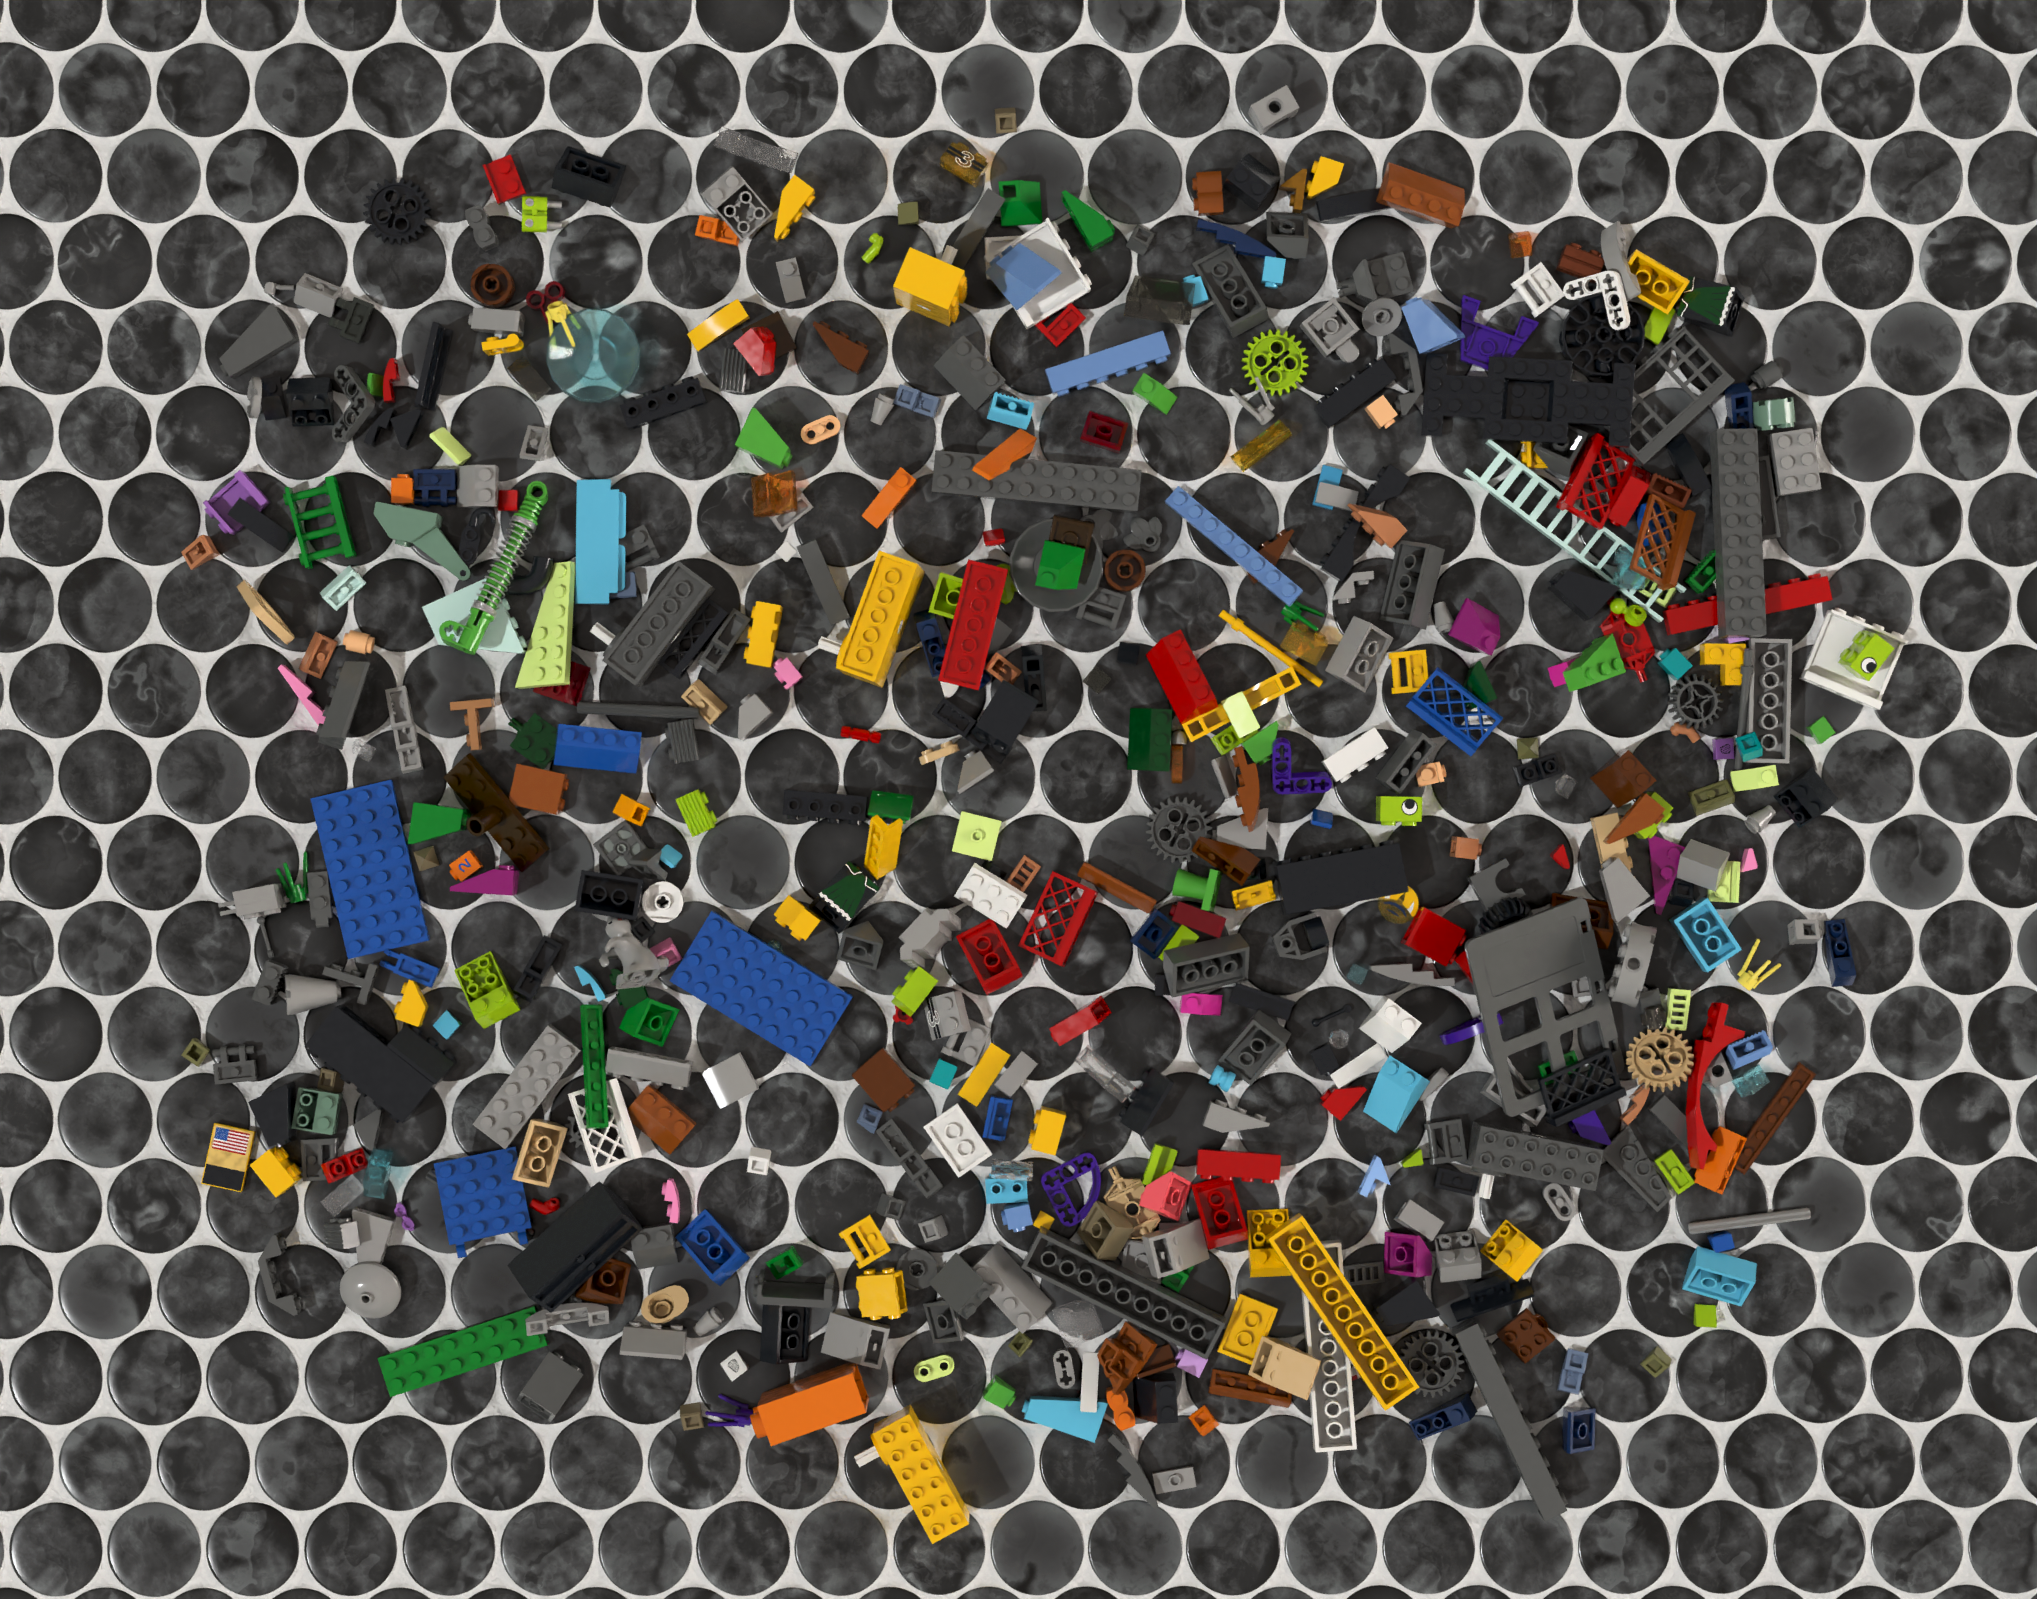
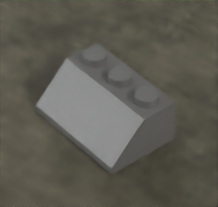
M1353 616L1325 671L1360 691L1366 692L1393 637L1372 623Z
M629 1321V1324H625L620 1355L683 1359L687 1340V1329L683 1328V1325L671 1324L670 1327H662L661 1323H650V1326L641 1325L642 1322Z

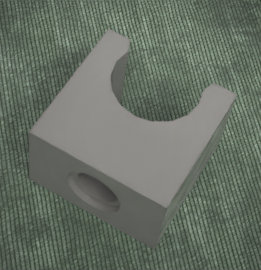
M1285 85L1252 104L1248 115L1261 136L1276 123L1296 116L1300 107L1288 86ZM1269 105H1278L1280 111L1277 113L1271 112Z

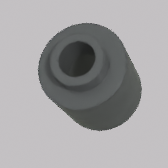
M1770 361L1754 371L1751 379L1758 389H1766L1783 377L1782 373L1784 371L1778 362Z

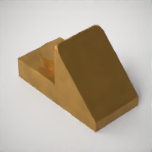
M1307 169L1300 170L1279 187V190L1295 192L1290 195L1289 206L1293 207V213H1301Z

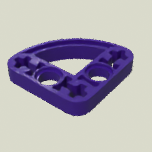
M1497 1012L1498 1023L1501 1025L1504 1022L1500 1013ZM1481 1015L1441 1033L1439 1036L1443 1045L1453 1044L1483 1033L1484 1027Z
M1084 1152L1046 1171L1041 1177L1042 1186L1064 1226L1071 1227L1082 1221L1098 1199L1101 1186L1100 1169L1095 1156L1090 1152ZM1085 1156L1088 1159H1093L1090 1162V1167H1087V1165L1080 1167L1081 1172H1078L1077 1166L1073 1163L1076 1160L1078 1164L1082 1163ZM1067 1165H1071L1075 1170L1074 1174L1070 1177L1063 1174V1168ZM1059 1170L1060 1176L1064 1180L1060 1182L1059 1178L1054 1180V1185L1045 1184L1046 1176L1054 1177L1057 1175L1055 1171ZM1091 1171L1092 1188L1084 1206L1077 1212L1063 1185ZM1057 1193L1065 1195L1066 1199L1063 1204H1056L1054 1202V1196ZM1070 1204L1071 1207H1067L1069 1214L1075 1215L1072 1217L1073 1221H1064L1065 1213L1063 1210L1059 1212L1058 1209Z

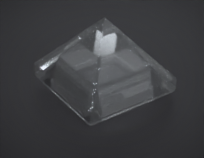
M1567 774L1563 775L1556 781V792L1565 799H1568L1577 781Z

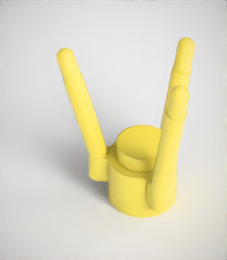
M562 301L551 303L548 305V311L545 313L548 318L552 349L556 348L553 320L556 323L561 322L572 347H575L576 344L565 321L567 316L578 329L581 326L568 309L566 303Z
M1760 939L1755 941L1742 969L1737 974L1740 976L1737 981L1748 991L1752 988L1755 989L1759 983L1781 967V964L1778 963L1761 977H1758L1771 963L1770 960H1767L1755 973L1750 970L1747 973L1745 972L1760 943Z

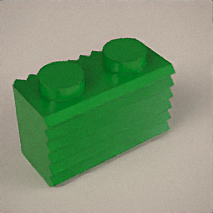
M1715 550L1709 551V554L1703 557L1704 560H1701V563H1698V566L1692 569L1690 575L1684 578V582L1697 594L1703 593L1716 579Z

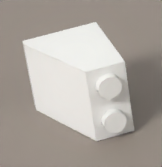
M1383 995L1359 1029L1393 1053L1410 1040L1422 1023Z

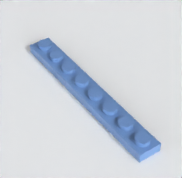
M1178 486L1165 500L1169 507L1288 607L1303 593L1299 586L1181 487Z

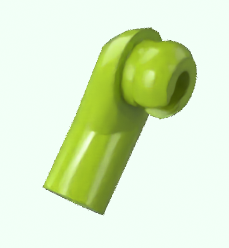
M873 233L870 236L869 241L873 244L862 256V259L868 264L878 255L884 241L883 237L879 236L878 233Z

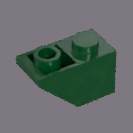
M619 968L611 969L612 974H609L613 986H616L617 976L623 973V970ZM645 985L637 988L618 989L619 993L616 994L619 1005H623L624 1009L649 998Z

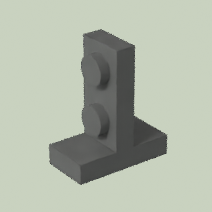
M334 963L331 966L324 967L323 975L361 986L357 1003L363 1005L369 1003L380 968L379 964L369 963L365 977H363V973L360 971L351 970V972L343 970V966Z

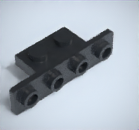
M1506 1273L1468 1285L1469 1298L1453 1303L1450 1306L1456 1321L1460 1322L1534 1297V1291L1528 1279L1509 1284Z

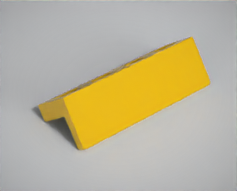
M875 815L870 820L864 867L876 880L896 868L903 826L901 818L889 825L878 815Z

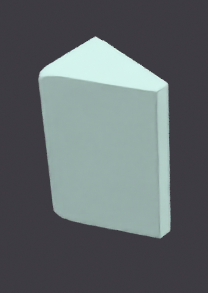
M349 565L320 594L337 611L366 582Z

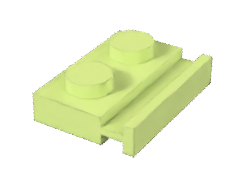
M1727 861L1716 892L1708 889L1707 898L1710 902L1739 903L1740 862Z

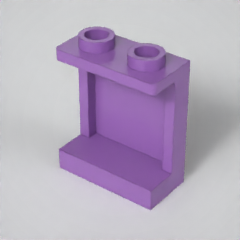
M241 470L235 473V478L210 500L203 502L206 506L205 512L212 519L216 517L220 522L218 526L225 534L229 532L235 535L244 527L228 515L239 498L244 499L259 511H262L271 503L247 474Z

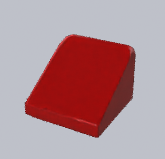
M499 490L498 511L518 512L520 491Z
M1003 529L983 532L986 547L1005 543Z
M1559 844L1550 854V857L1563 869H1569L1570 864L1564 845Z

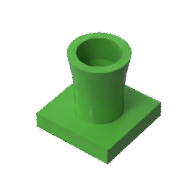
M1179 868L1175 877L1172 896L1203 900L1201 910L1214 912L1223 872L1210 869L1209 877L1207 878Z

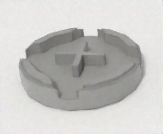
M252 377L249 381L247 398L250 401V405L247 407L249 418H258L262 397L260 377Z

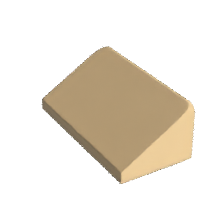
M699 679L692 683L681 696L691 707H698L700 709V716L710 725L727 709V705Z

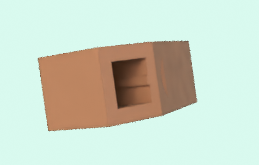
M1350 503L1347 505L1352 510L1351 516L1358 522L1362 521V528L1369 534H1373V540L1380 546L1386 545L1391 549L1408 531L1397 518L1386 511Z

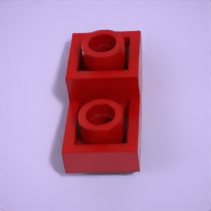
M362 1148L321 1164L328 1184L370 1167Z

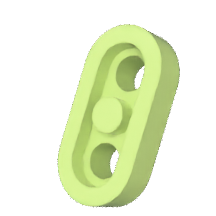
M947 1354L921 1360L915 1365L914 1375L921 1382L947 1376L954 1369V1360ZM942 1362H946L948 1364V1367L946 1369H942L940 1367V1364ZM926 1368L928 1374L922 1375L920 1370Z

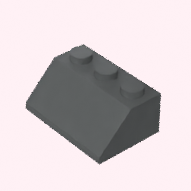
M964 335L934 364V367L975 411L1006 383L1003 376Z

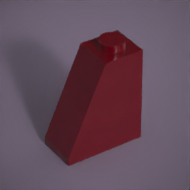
M1177 901V904L1173 903L1169 915L1172 916V921L1220 938L1226 922V918L1201 910V908L1181 901Z

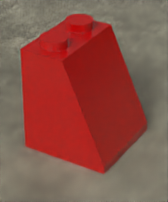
M1420 906L1400 943L1446 967L1448 964L1451 965L1457 955L1454 953L1457 946L1461 947L1465 941L1466 935L1464 933L1466 930L1429 909Z

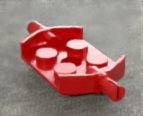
M1614 596L1607 601L1609 608L1611 601L1615 599ZM1610 609V613L1599 625V628H1601L1604 636L1613 633L1624 668L1634 670L1640 683L1648 680L1644 671L1645 664L1655 654L1645 625L1643 623L1637 627L1631 626L1626 622L1623 613L1615 614ZM1626 633L1633 635L1634 641L1631 645H1627L1623 641V636Z

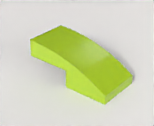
M1653 307L1644 326V338L1658 345L1676 309L1672 308L1667 315Z

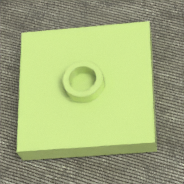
M962 811L952 851L992 861L1002 821Z

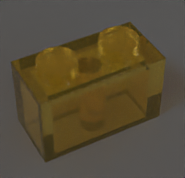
M1292 622L1281 641L1280 647L1317 666L1328 646L1329 641L1326 640L1327 637L1316 631L1313 633L1307 630L1308 626L1301 622H1297V624Z

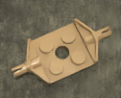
M1113 1166L1115 1174L1111 1168L1108 1169L1113 1178V1184L1103 1197L1110 1208L1123 1214L1134 1227L1129 1239H1142V1235L1153 1232L1161 1219L1157 1213L1139 1206L1141 1194L1145 1190L1141 1179L1122 1178L1116 1166ZM1131 1203L1138 1206V1212L1134 1215L1128 1214L1126 1211L1127 1206Z

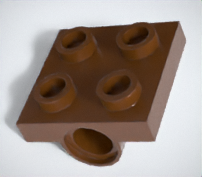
M1527 1308L1499 1329L1496 1334L1524 1364L1555 1340V1336L1548 1330L1546 1320L1539 1314L1533 1315Z

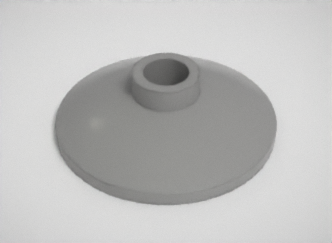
M1378 298L1365 307L1361 318L1362 325L1373 336L1388 335L1401 322V308L1393 299Z

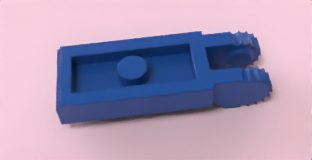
M385 949L384 953L387 956L397 958L398 961L396 966L387 961H380V966L425 986L433 987L440 968L406 954Z

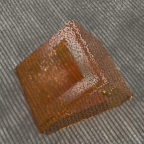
M1528 231L1508 234L1511 258L1532 256L1531 235Z

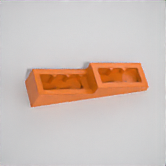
M1020 428L974 465L972 471L990 481L1008 471L1012 462L1031 453L1037 438Z

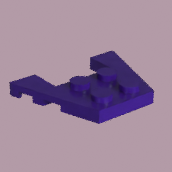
M1463 295L1461 299V331L1464 333L1465 338L1460 340V361L1488 371L1489 356L1512 358L1539 324L1535 320L1521 316L1514 336L1474 322L1481 301Z

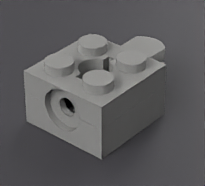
M1334 297L1300 324L1301 329L1324 358L1335 351L1343 362L1352 363L1359 356V348L1351 340V337L1360 329Z
M281 883L232 892L234 901L218 904L219 908L235 905L236 908L221 911L220 916L237 913V917L244 916V920L261 917L260 912H264V915L281 913L280 908L286 907Z

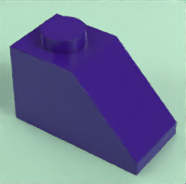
M1595 1110L1567 1123L1573 1134L1576 1133L1580 1137L1605 1145L1612 1144Z

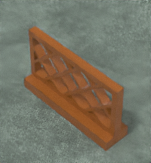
M1654 494L1649 495L1629 569L1657 583V588L1663 591L1676 587L1696 513L1691 510L1684 511ZM1654 502L1659 505L1661 513L1657 515L1653 508ZM1669 511L1677 514L1674 523L1670 519ZM1661 515H1663L1665 522L1667 524V526L1663 528L1661 527L1659 520L1657 518ZM1650 520L1653 521L1657 530L1652 533L1648 526ZM1667 528L1671 534V539L1668 542L1663 532ZM1658 533L1662 542L1659 546H1656L1652 536ZM1645 538L1648 539L1651 549L1648 551L1645 550L1643 545ZM1661 547H1664L1666 552L1664 560H1662L1658 551ZM1652 551L1657 561L1653 565L1647 555ZM1641 556L1643 557V560L1646 565V568L1644 569L1637 566L1639 557ZM1657 565L1661 571L1660 577L1656 576L1653 569Z

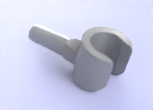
M268 282L265 284L264 293L275 295L276 289L294 290V285H280Z

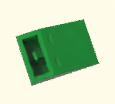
M872 790L868 815L872 817L878 815L883 821L886 818H893L892 823L901 818L903 824H906V820H911L914 796Z

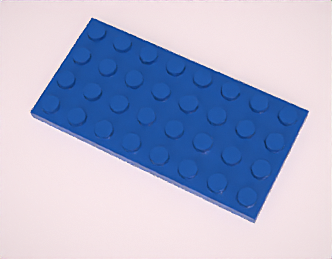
M387 780L310 798L348 959L430 940L393 781Z
M713 910L670 979V982L808 1066H811L853 997V995Z

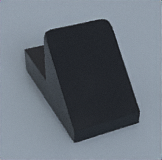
M281 377L261 379V407L265 420L287 418Z

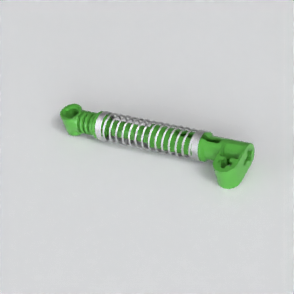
M533 481L528 485L519 511L514 513L510 520L511 523H509L514 530L506 529L511 533V536L504 534V537L509 541L501 540V543L506 545V547H498L503 553L496 552V555L501 558H493L495 563L490 564L491 570H487L489 576H485L487 580L482 582L483 588H479L481 593L476 594L478 599H475L471 605V615L466 625L464 626L450 620L441 624L439 633L446 645L475 655L489 623L493 622L497 615L495 610L500 608L498 604L502 603L501 598L505 597L504 592L508 591L506 586L511 585L509 580H513L512 574H516L514 568H518V562L522 561L520 557L524 556L523 551L527 550L526 545L530 543L528 539L532 538L531 533H534L537 528L539 512H541V508L548 501L547 487L541 481ZM536 490L543 492L540 497L532 496ZM453 630L455 635L458 636L460 631H463L458 643L456 642L454 634H450V636H447L446 632H451Z

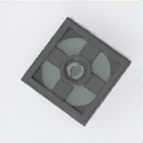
M627 820L593 844L615 875L621 876L632 867L629 865L631 858L641 850L648 848Z

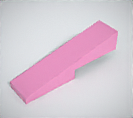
M281 664L278 667L279 671L319 726V723L324 724L326 718L322 716L324 710L311 699L316 692L286 665Z

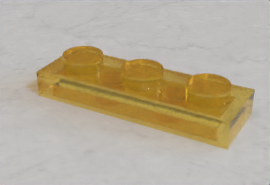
M1278 420L1233 454L1231 459L1244 472L1292 436V433Z

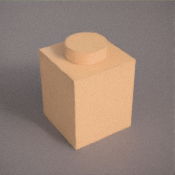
M1384 395L1365 408V411L1379 429L1383 426L1387 429L1396 422L1394 418L1398 414Z

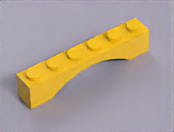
M1291 666L1243 691V694L1251 710L1300 686L1301 683ZM1220 703L1217 708L1181 726L1189 742H1193L1229 723L1230 720Z

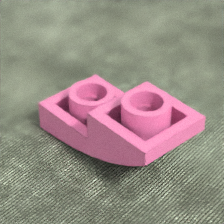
M669 1178L667 1183H663L662 1195H665L664 1201L672 1202V1204H668L667 1216L670 1217L669 1222L678 1223L680 1219V1199L674 1179Z

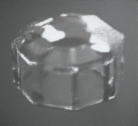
M1340 1028L1331 1031L1328 1037L1330 1045L1337 1049L1346 1047L1349 1042L1347 1032Z

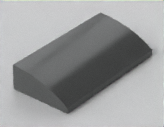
M1769 455L1759 457L1762 540L1781 538L1770 457Z

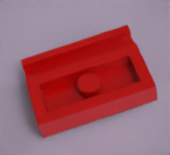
M511 154L483 165L498 205L526 195Z

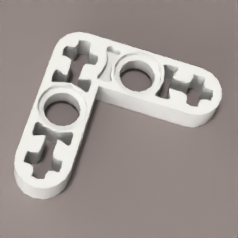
M1604 271L1570 281L1564 286L1563 293L1569 300H1578L1603 293L1610 326L1615 330H1624L1629 326L1630 315L1622 278L1617 271ZM1614 277V281L1611 283L1607 282V279ZM1592 279L1596 281L1597 285L1594 291L1588 288V283ZM1573 287H1582L1583 290L1571 294ZM1617 288V291L1609 292V289ZM1614 294L1619 296L1620 301L1617 306H1613L1611 303V297ZM1621 309V311L1614 312L1613 310ZM1622 317L1623 321L1620 324L1617 323L1616 320Z

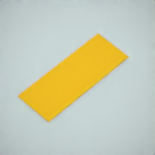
M991 1043L958 1095L977 1107L1011 1055Z

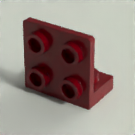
M571 661L569 685L536 687L533 689V692L577 706V703L581 700L591 667Z

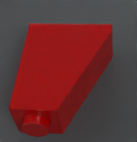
M1632 465L1609 513L1608 518L1612 524L1626 527L1650 485L1649 472Z
M1099 996L1050 1027L1051 1037L1061 1046L1098 1025L1112 1012L1103 997Z

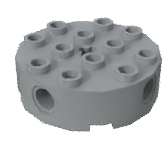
M1633 921L1631 925L1626 924L1623 935L1626 937L1625 944H1621L1617 957H1621L1620 963L1614 966L1612 977H1616L1614 985H1610L1608 997H1611V1002H1621L1636 1008L1653 951V943L1657 932L1656 927L1643 926Z

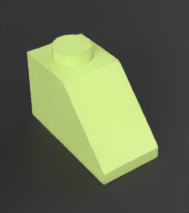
M1776 765L1730 772L1733 792L1779 785Z

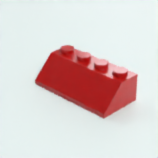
M1181 629L1162 638L1146 654L1181 725L1218 707L1216 697Z

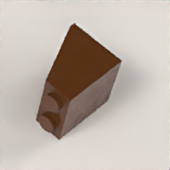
M1620 750L1590 777L1616 808L1638 797L1657 781L1629 750Z

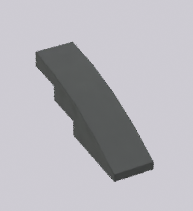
M989 188L952 246L958 249L953 264L962 270L967 265L996 218L995 216L1006 201L1005 198Z
M816 539L797 546V550L831 626L850 618Z
M890 1119L876 1130V1133L927 1199L944 1187L893 1119Z
M1112 1431L1107 1436V1440L1120 1452L1116 1456V1460L1129 1472L1125 1476V1480L1156 1509L1158 1503L1142 1467L1129 1448Z

